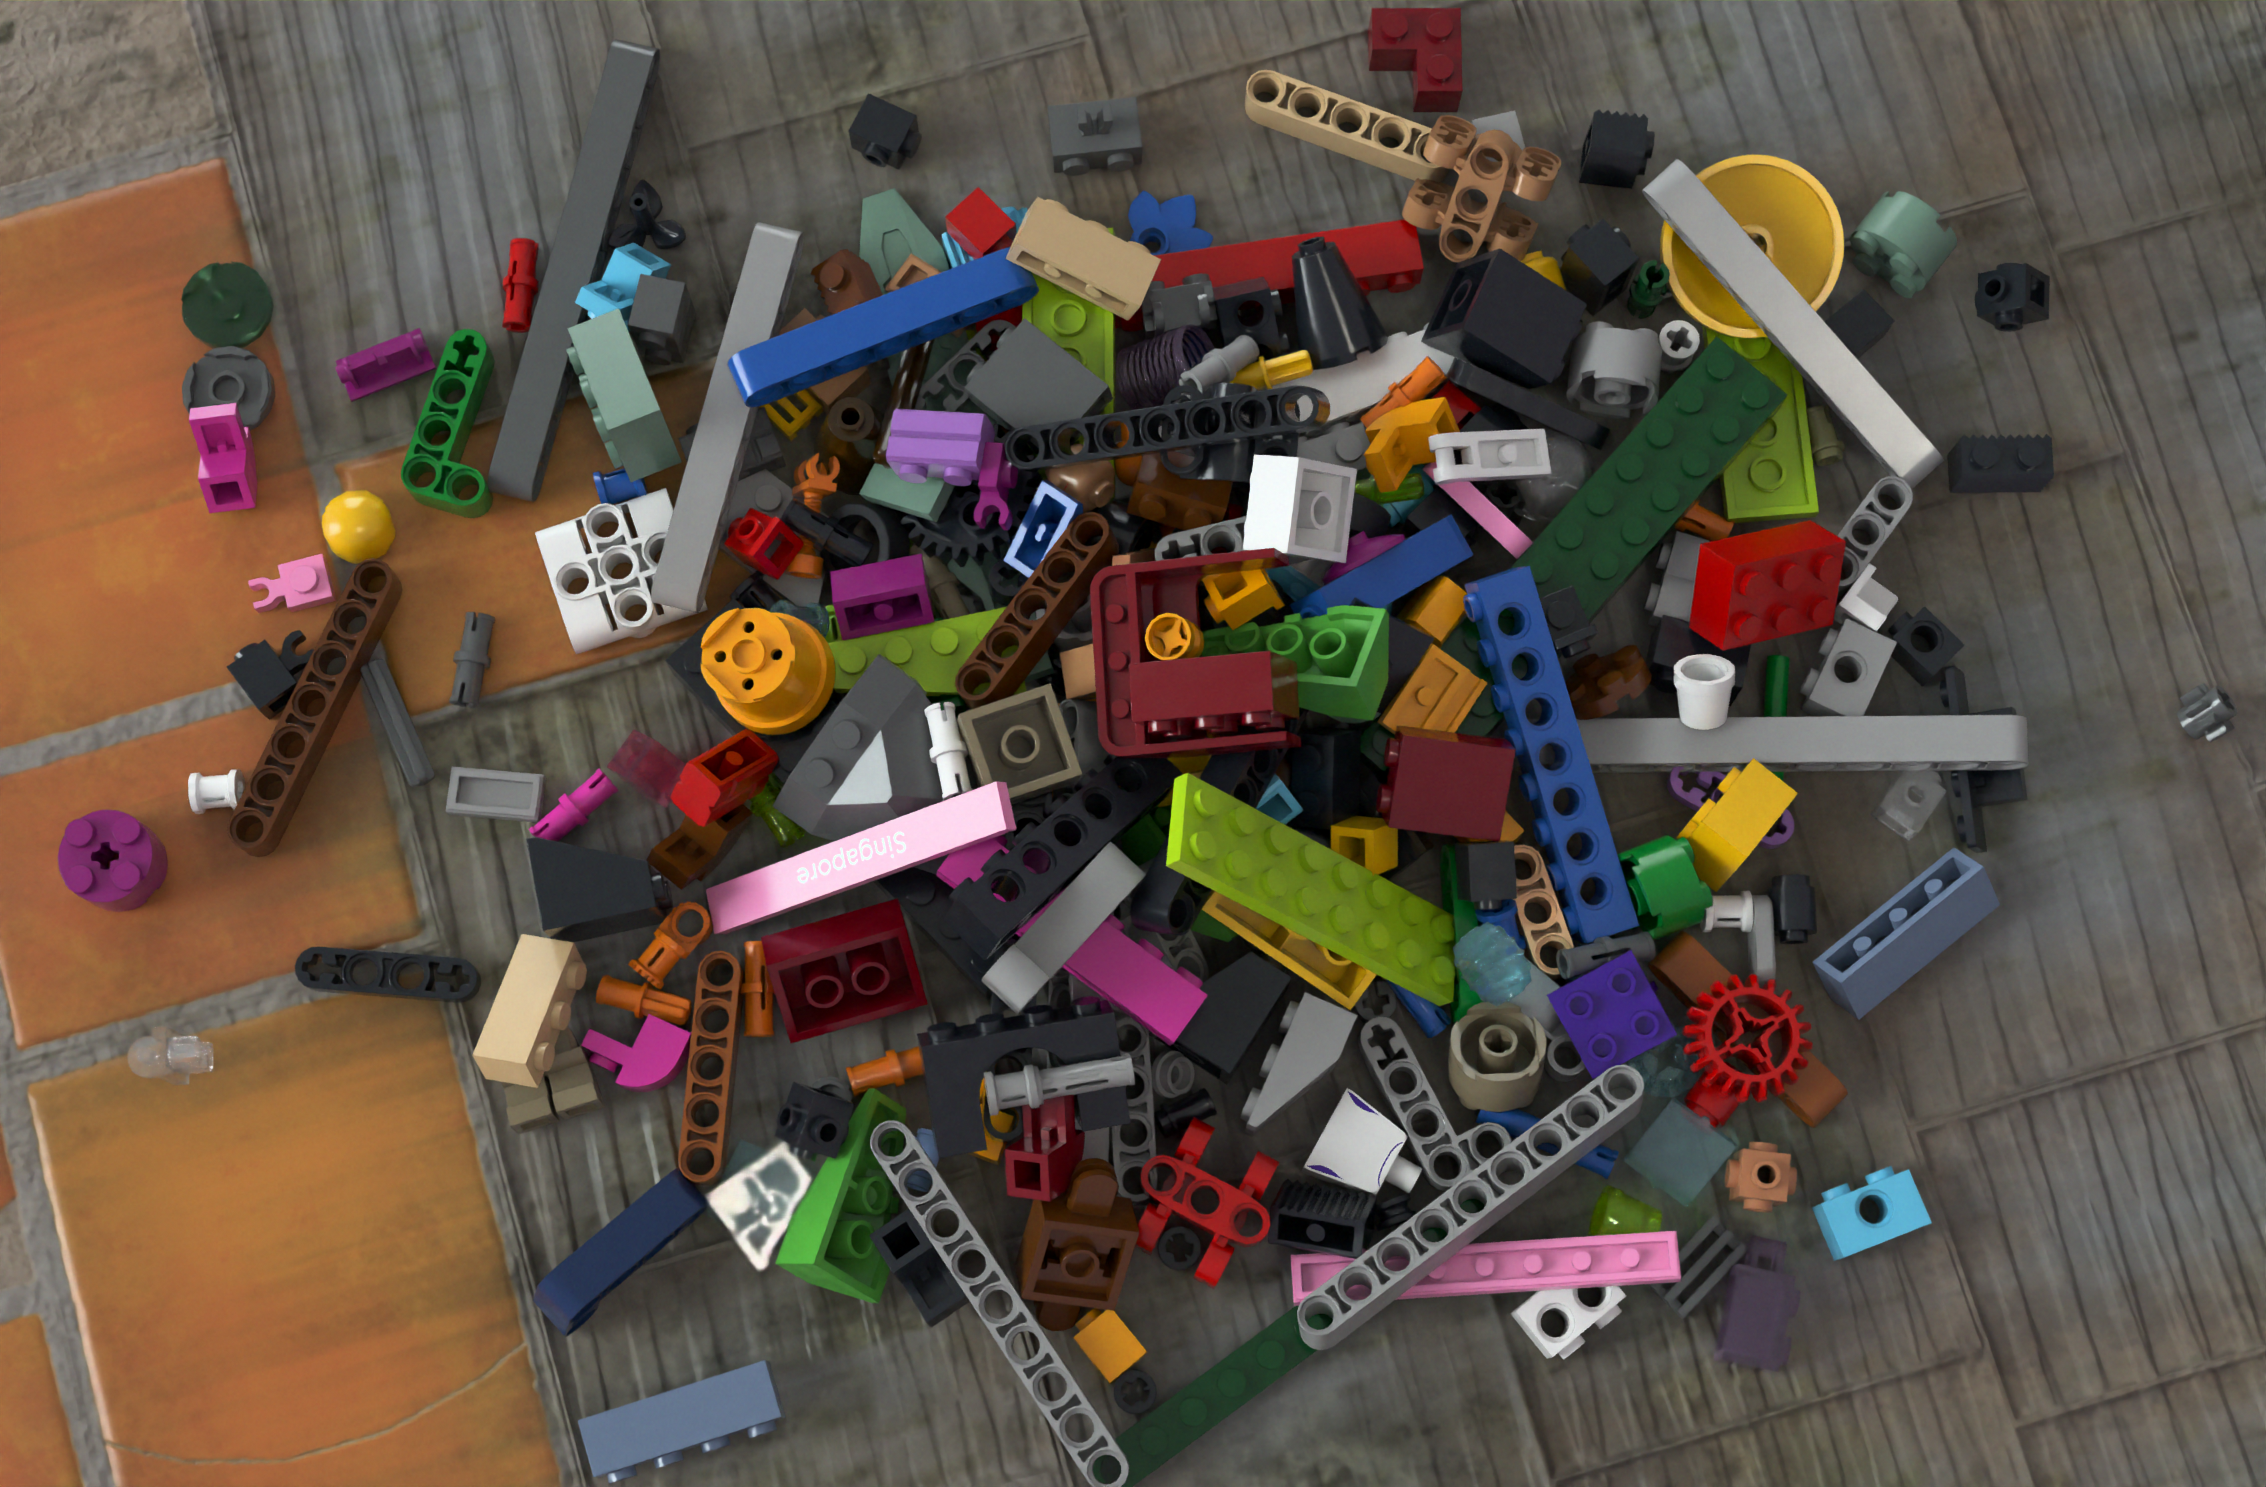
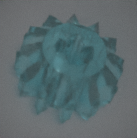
M1486 922L1480 927L1476 926L1461 937L1460 942L1453 947L1454 964L1460 969L1462 973L1461 978L1469 984L1470 991L1478 993L1480 999L1484 1002L1489 1001L1498 1007L1523 992L1525 987L1532 981L1530 973L1531 964L1523 955L1525 950L1519 948L1515 942V937H1509L1504 928L1499 925L1495 926Z

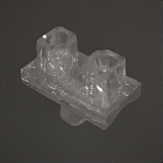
M152 1027V1037L140 1038L130 1047L127 1057L128 1064L131 1070L140 1077L150 1079L157 1077L174 1085H188L189 1074L213 1072V1044L209 1042L201 1043L199 1037L185 1036L169 1027Z

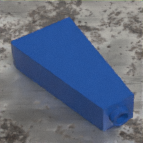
M1451 514L1290 604V607L1294 614L1300 613L1302 619L1327 614V608L1349 606L1354 597L1375 608H1382L1474 554Z

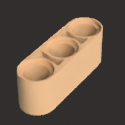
M1516 845L1514 846L1515 859L1527 862L1532 872L1531 877L1528 879H1516L1517 898L1513 899L1516 901L1518 908L1517 913L1514 915L1518 932L1524 936L1527 945L1523 952L1525 958L1551 980L1555 981L1562 976L1558 968H1550L1543 964L1540 959L1541 948L1551 946L1560 950L1574 948L1541 855L1531 846ZM1528 903L1540 904L1547 912V921L1541 924L1532 923L1524 914V906Z

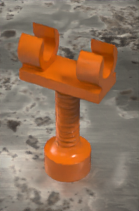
M817 453L808 461L805 460L796 466L794 481L797 485L792 489V496L806 498L803 501L804 504L820 513L821 510L819 509H821L820 505L822 504L820 500L836 492L837 483H833L832 480L838 476L840 464L835 456L830 457L829 473L827 475V470L823 463L817 464L819 453ZM805 468H806L807 476L809 477V479H807V480H806V478H805V476H804V470H805ZM799 535V538L805 544L787 567L785 574L806 579L822 578L824 559L816 555V548L813 547L815 543Z

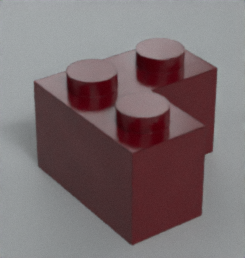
M1372 8L1368 27L1369 71H1413V112H1458L1463 92L1461 8Z

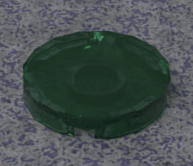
M217 262L205 266L191 277L183 289L181 298L183 302L182 317L184 323L198 341L212 349L227 346L247 347L262 336L271 322L274 308L270 288L256 270L240 262H232V264H220Z

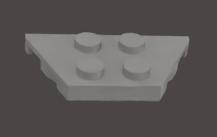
M766 469L738 481L719 550L750 574L755 573L756 569L744 564L724 545L728 539L730 524L736 518L744 517L750 508L772 518L775 516L781 519L793 498H796L803 504L805 498L792 496V488ZM822 511L820 512V514L829 518V516H827L825 513H823ZM793 531L798 537L799 535H801L796 531ZM775 539L764 555L770 559L781 542ZM815 549L816 555L821 557L820 551ZM824 566L822 578L820 579L794 577L785 574L784 571L779 580H776L764 574L763 580L775 593L783 599L787 598L791 605L812 621L816 620L815 611L820 608L819 603L822 589L828 574Z

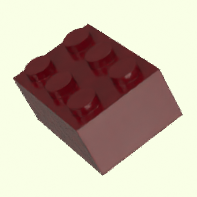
M1272 651L1129 664L1131 720L1133 723L1148 727L1149 734H1163V738L1167 739L1192 737V729L1209 730V734L1225 735L1238 733V725L1256 726V730L1271 731L1284 729L1285 721L1300 720L1297 662Z
M898 898L761 937L767 970L791 1044L928 1004Z

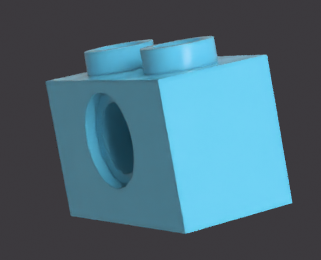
M1892 1166L1866 1175L1865 1179L1868 1185L1852 1192L1848 1183L1821 1193L1824 1203L1812 1207V1210L1834 1261L1932 1223L1909 1169L1895 1174ZM1863 1198H1869L1878 1205L1880 1213L1875 1224L1865 1221L1860 1215L1859 1205Z

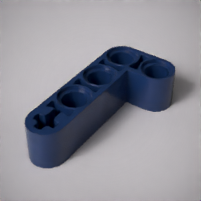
M676 1168L555 1267L538 1284L533 1299L534 1303L565 1337L569 1336L596 1312L600 1301L696 1221L710 1206V1202L682 1174L681 1170Z

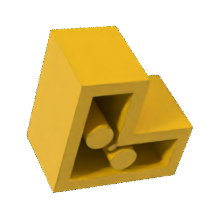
M1754 758L1742 772L1735 766L1731 769L1717 787L1723 793L1718 802L1715 803L1708 798L1676 837L1677 839L1684 837L1688 840L1694 852L1695 860L1693 866L1698 878L1715 892L1721 888L1746 860L1798 794Z

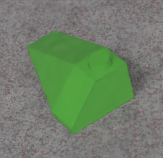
M1340 605L1327 608V614L1302 619L1300 613L1285 616V622L1259 627L1255 622L1244 623L1234 630L1228 626L1202 631L1205 641L1202 657L1272 651L1297 662L1300 708L1329 716L1374 720L1388 683L1389 613L1387 609Z
M868 1088L849 1120L848 1136L840 1146L836 1159L832 1157L826 1159L791 1218L775 1264L809 1284L867 1302L879 1303L890 1268L869 1235L890 1222L891 1214H898L899 1198L893 1197L894 1185L874 1156L870 1147V1137L873 1130L885 1121H898L905 1124L906 1108L877 1089ZM891 1131L883 1137L881 1149L886 1156L895 1157L903 1152L904 1134L900 1131Z

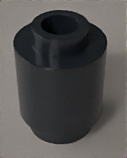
M1790 874L1773 877L1772 888L1768 889V897L1771 899L1773 907L1774 936H1779L1781 944L1807 943L1808 935L1817 933L1815 887L1810 886V876Z

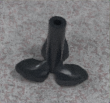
M642 179L636 185L629 201L630 211L634 215L637 224H621L610 235L608 246L614 250L631 243H636L643 247L646 235H651L658 249H670L685 241L686 233L684 228L672 219L655 222L663 208L662 202L656 190L646 180Z

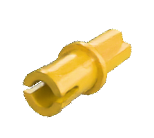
M1301 350L1266 361L1264 356H1261L1258 362L1251 363L1236 372L1234 380L1230 383L1254 386L1258 391L1273 389V385L1311 375L1313 373V365L1307 350Z

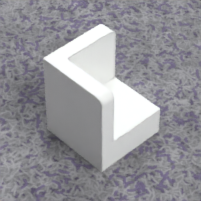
M1869 563L1836 606L1834 620L1842 624L1847 618L1877 632L1886 620V616L1897 603L1898 597L1871 578L1877 568Z

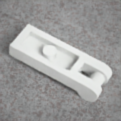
M1545 429L1453 432L1428 437L1430 452L1435 453L1437 468L1433 469L1435 484L1542 478L1552 474ZM1453 450H1461L1463 464L1455 465Z

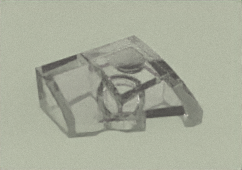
M781 1139L704 1194L759 1272L768 1266L769 1258L782 1233H785L799 1200L803 1198L812 1181L795 1155L788 1152L790 1148Z

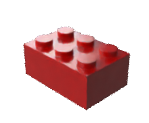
M1808 520L1701 543L1689 628L1724 651L1833 625L1846 541L1815 522Z

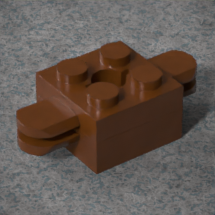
M1088 1158L1080 1161L1073 1171L1068 1190L1051 1202L1033 1201L1015 1261V1268L1021 1299L1034 1300L1033 1304L1038 1323L1045 1329L1064 1331L1074 1327L1082 1307L1115 1311L1138 1239L1139 1229L1131 1198L1117 1196L1119 1189L1114 1167L1106 1160Z

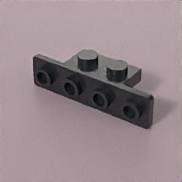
M1956 666L1945 667L1946 680L1940 681V695L1944 707L1950 708V715H2016V710L2013 707L1969 714L1964 673ZM2024 768L2014 770H1952L1951 781L1953 791L1957 798L1961 797L1963 815L1957 817L1958 834L1961 842L1967 843L1968 848L1976 853L1987 852L1982 807L2028 800Z

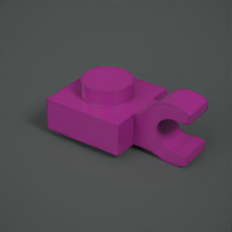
M985 442L978 482L981 495L979 503L974 510V520L981 529H985L987 517L993 512H1000L999 525L1003 530H1009L1013 522V515L1007 506L1009 488H1015L1018 468L1013 466L1007 459L1004 443Z

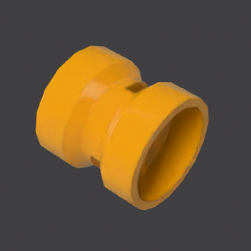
M1165 613L1158 615L1150 622L1145 634L1148 650L1153 656L1162 661L1200 657L1203 652L1205 641L1200 628L1177 614Z

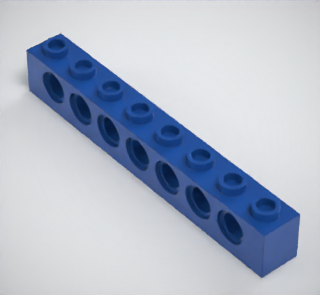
M1530 566L1515 567L1464 584L1467 595L1463 597L1464 608L1469 620L1477 624L1481 640L1477 641L1479 657L1486 668L1490 667L1495 685L1491 686V696L1496 709L1500 713L1503 712L1509 730L1504 732L1505 739L1516 749L1514 757L1518 758L1522 775L1518 776L1520 791L1527 802L1531 801L1536 819L1532 820V830L1538 844L1541 847H1545L1550 863L1545 867L1554 891L1559 893L1563 906L1561 911L1569 934L1572 935L1573 940L1588 944L1597 937L1611 936L1639 926ZM1504 609L1509 610L1514 617V627L1507 635L1498 626V617ZM1518 654L1523 655L1528 663L1527 673L1521 679H1518L1512 671L1513 659ZM1532 699H1536L1539 702L1542 710L1540 719L1534 724L1528 721L1525 713L1526 706ZM1550 744L1555 751V760L1549 768L1545 769L1540 763L1539 754L1543 746ZM1563 788L1568 794L1569 802L1567 808L1563 812L1558 813L1553 806V798L1555 793ZM1577 833L1582 840V849L1577 856L1572 858L1567 852V841L1573 834ZM1592 878L1596 891L1592 899L1585 902L1580 894L1581 885L1586 879Z

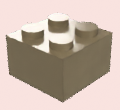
M1051 683L958 715L959 733L962 741L966 743L968 749L967 756L978 787L980 788L993 782H1006L1011 805L1077 783L1081 778L1082 771Z

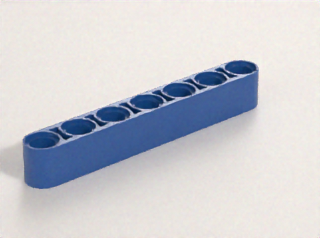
M1008 247L745 348L734 354L728 360L727 365L745 405L751 408L759 407L1020 306L1031 300L1038 293L1039 288L1030 271L1005 259L1010 249Z

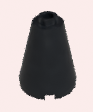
M1315 237L1299 243V251L1292 255L1298 351H1308L1313 370L1348 364L1358 360L1356 353L1362 348L1368 346L1370 354L1386 345L1388 341L1386 330L1335 242H1325L1324 237Z

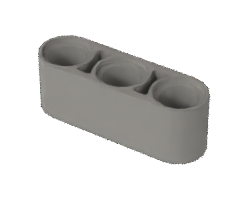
M1887 476L1880 479L1837 535L1846 541L1842 564L1846 579L1840 580L1837 597L1846 593L1910 508L1913 501V492L1905 480L1897 476ZM1878 495L1891 496L1897 504V509L1888 510L1884 508L1878 500ZM1861 529L1866 531L1871 538V544L1862 545L1858 543L1852 535V530Z

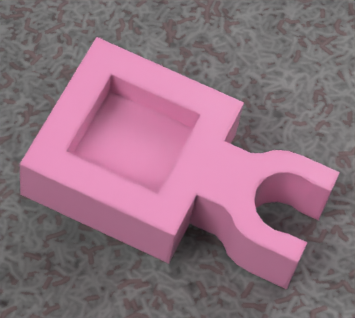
M323 554L278 565L280 574L278 579L270 580L261 577L248 581L249 587L253 591L264 588L269 589V595L265 600L253 602L254 609L258 613L270 611L276 608L282 601H286L287 608L291 612L336 601L327 559Z

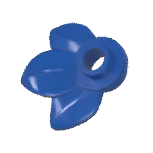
M1142 191L1130 205L1128 220L1134 231L1130 241L1140 243L1143 246L1148 242L1157 243L1160 249L1155 253H1150L1153 256L1209 248L1213 241V236L1202 229L1194 228L1196 204L1193 195L1174 197L1159 205L1150 193Z

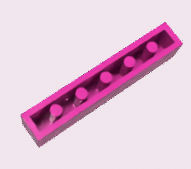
M1000 835L950 853L937 870L936 876L954 889L968 877L975 882L984 874L980 869L994 853L1000 849L1006 854L1009 852L1004 847L1008 842L1007 839ZM1025 866L1029 871L1037 874L1034 869H1032L1029 866ZM1062 892L1015 934L1022 937ZM993 893L997 899L1006 902L1002 896ZM1110 914L1062 968L1170 1046L1176 1041L1208 996L1200 990L1203 982L1183 967H1179L1176 972L1160 961L1164 954L1145 939L1140 938L1138 943H1135L1124 935L1122 930L1125 928V925Z

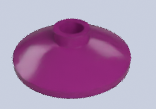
M1362 531L1348 540L1346 563L1334 562L1322 578L1324 585L1406 540L1404 534L1382 535L1368 539L1366 533Z

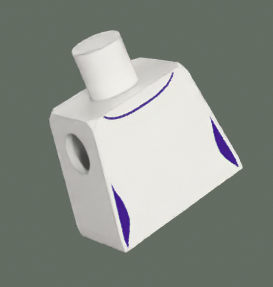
M1347 1088L1301 1172L1348 1190H1354L1357 1193L1363 1191L1367 1196L1371 1193L1376 1196L1384 1180L1410 1193L1423 1168L1398 1155L1408 1137L1406 1133L1355 1092Z

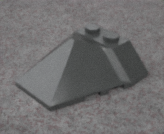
M879 654L840 702L789 775L773 807L810 834L831 841H837L942 802L943 792L937 764L931 762L929 750L933 747L928 720L924 712L932 703L926 697L927 693L920 683ZM966 756L965 762L970 785L975 790L979 787L968 756ZM949 854L914 867L937 875V870Z

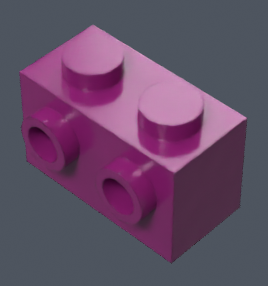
M922 553L830 572L833 606L842 640L934 622L931 591Z

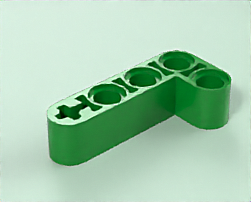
M473 329L458 330L447 341L401 469L402 482L418 503L465 518L483 516L489 511L493 503V494L489 491L487 482L481 473L470 466L460 464L495 363L493 353L486 340L479 332ZM474 350L478 351L477 356L472 355L474 353ZM464 355L468 356L466 363L463 359ZM458 389L466 391L465 396L458 403H446V398L452 391ZM438 432H451L450 438L444 444L439 446L431 445L433 436ZM427 472L436 474L433 483L424 488L416 487V481L422 474ZM466 486H479L478 493L472 499H459L461 490Z

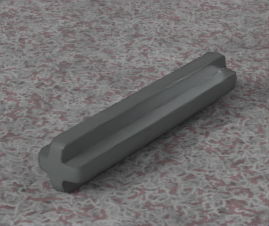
M383 659L371 660L360 668V674L409 785L412 787L425 785L435 778L431 763L387 663Z

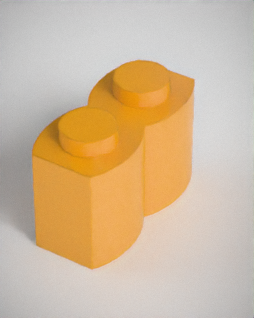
M1436 576L1431 582L1428 581L1416 589L1396 618L1432 635L1434 640L1431 644L1441 648L1466 614L1463 597L1467 595V592L1448 577Z

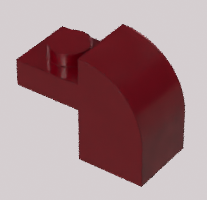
M1074 1095L1046 1099L1044 1104L1034 1109L1029 1104L1022 1105L1024 1137L1005 1149L1007 1196L1051 1202L1068 1189L1073 1171L1077 1163L1082 1161L1085 1144V1132L1075 1129Z

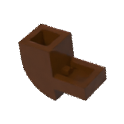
M741 804L705 827L698 826L686 815L679 829L652 848L646 861L656 870L662 872L664 877L681 890L696 878L701 882L721 863L736 844L753 812Z

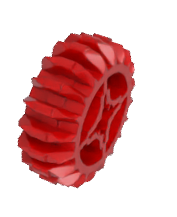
M1737 974L1731 975L1728 978L1727 987L1717 980L1710 985L1711 994L1702 991L1696 997L1697 1003L1701 1008L1691 1007L1686 1013V1016L1695 1024L1686 1025L1682 1029V1035L1695 1039V1042L1687 1044L1683 1048V1053L1685 1055H1698L1699 1059L1690 1066L1691 1071L1695 1073L1704 1067L1709 1075L1703 1079V1086L1708 1088L1717 1080L1721 1083L1718 1090V1096L1721 1098L1727 1097L1733 1088H1735V1097L1738 1103H1744L1748 1100L1750 1090L1757 1103L1764 1102L1767 1099L1768 1090L1775 1097H1778L1785 1092L1783 1082L1792 1086L1799 1080L1794 1069L1803 1070L1809 1064V1061L1798 1053L1808 1052L1813 1047L1811 1041L1800 1038V1035L1811 1030L1810 1022L1798 1023L1796 1017L1804 1011V1006L1799 1004L1791 1009L1786 1002L1791 998L1792 991L1786 989L1779 996L1775 995L1776 981L1773 979H1769L1762 989L1759 988V979L1756 974H1750L1744 985ZM1737 1003L1755 1005L1766 1011L1770 1017L1756 1019L1750 1016L1744 1007L1739 1008ZM1720 1009L1725 1017L1722 1023L1726 1029V1039L1715 1048L1712 1040V1025ZM1760 1029L1764 1030L1751 1044L1749 1043L1744 1046L1741 1043L1734 1048L1730 1047L1743 1033L1745 1034L1750 1031L1753 1034ZM1779 1029L1782 1038V1051L1780 1059L1774 1067L1769 1059L1773 1055L1768 1046V1039L1773 1032ZM1732 1057L1739 1058L1748 1065L1750 1070L1755 1068L1759 1075L1738 1072L1729 1067L1724 1060Z

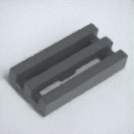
M1714 1215L1679 1250L1681 1265L1711 1232L1718 1237L1681 1277V1281L1676 1282L1669 1291L1662 1286L1663 1283L1647 1284L1681 1319L1686 1317L1748 1250L1742 1242L1739 1243L1734 1238L1735 1235L1720 1224V1221ZM1727 1245L1732 1251L1681 1304L1676 1297Z

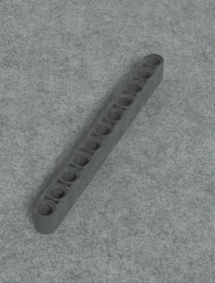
M618 39L613 40L490 465L487 487L492 493L535 502L539 496L574 374V368L566 349L573 347L574 344L567 328L589 320L588 310L576 304L575 301L581 287L600 281L609 250L608 240L616 225L657 80L661 56L659 48Z

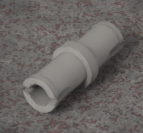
M1241 335L1223 349L1215 348L1205 354L1200 364L1181 374L1182 378L1179 379V385L1192 386L1203 393L1214 383H1230L1234 380L1236 372L1258 359L1259 349L1256 342L1247 335Z

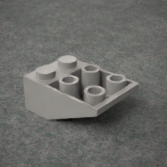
M1306 992L1300 1004L1292 1000L1290 1001L1277 1032L1285 1036L1281 1047L1275 1044L1271 1045L1259 1073V1076L1267 1080L1262 1091L1254 1087L1252 1088L1243 1108L1240 1119L1248 1122L1244 1134L1251 1137L1255 1136L1333 1071L1358 1015Z

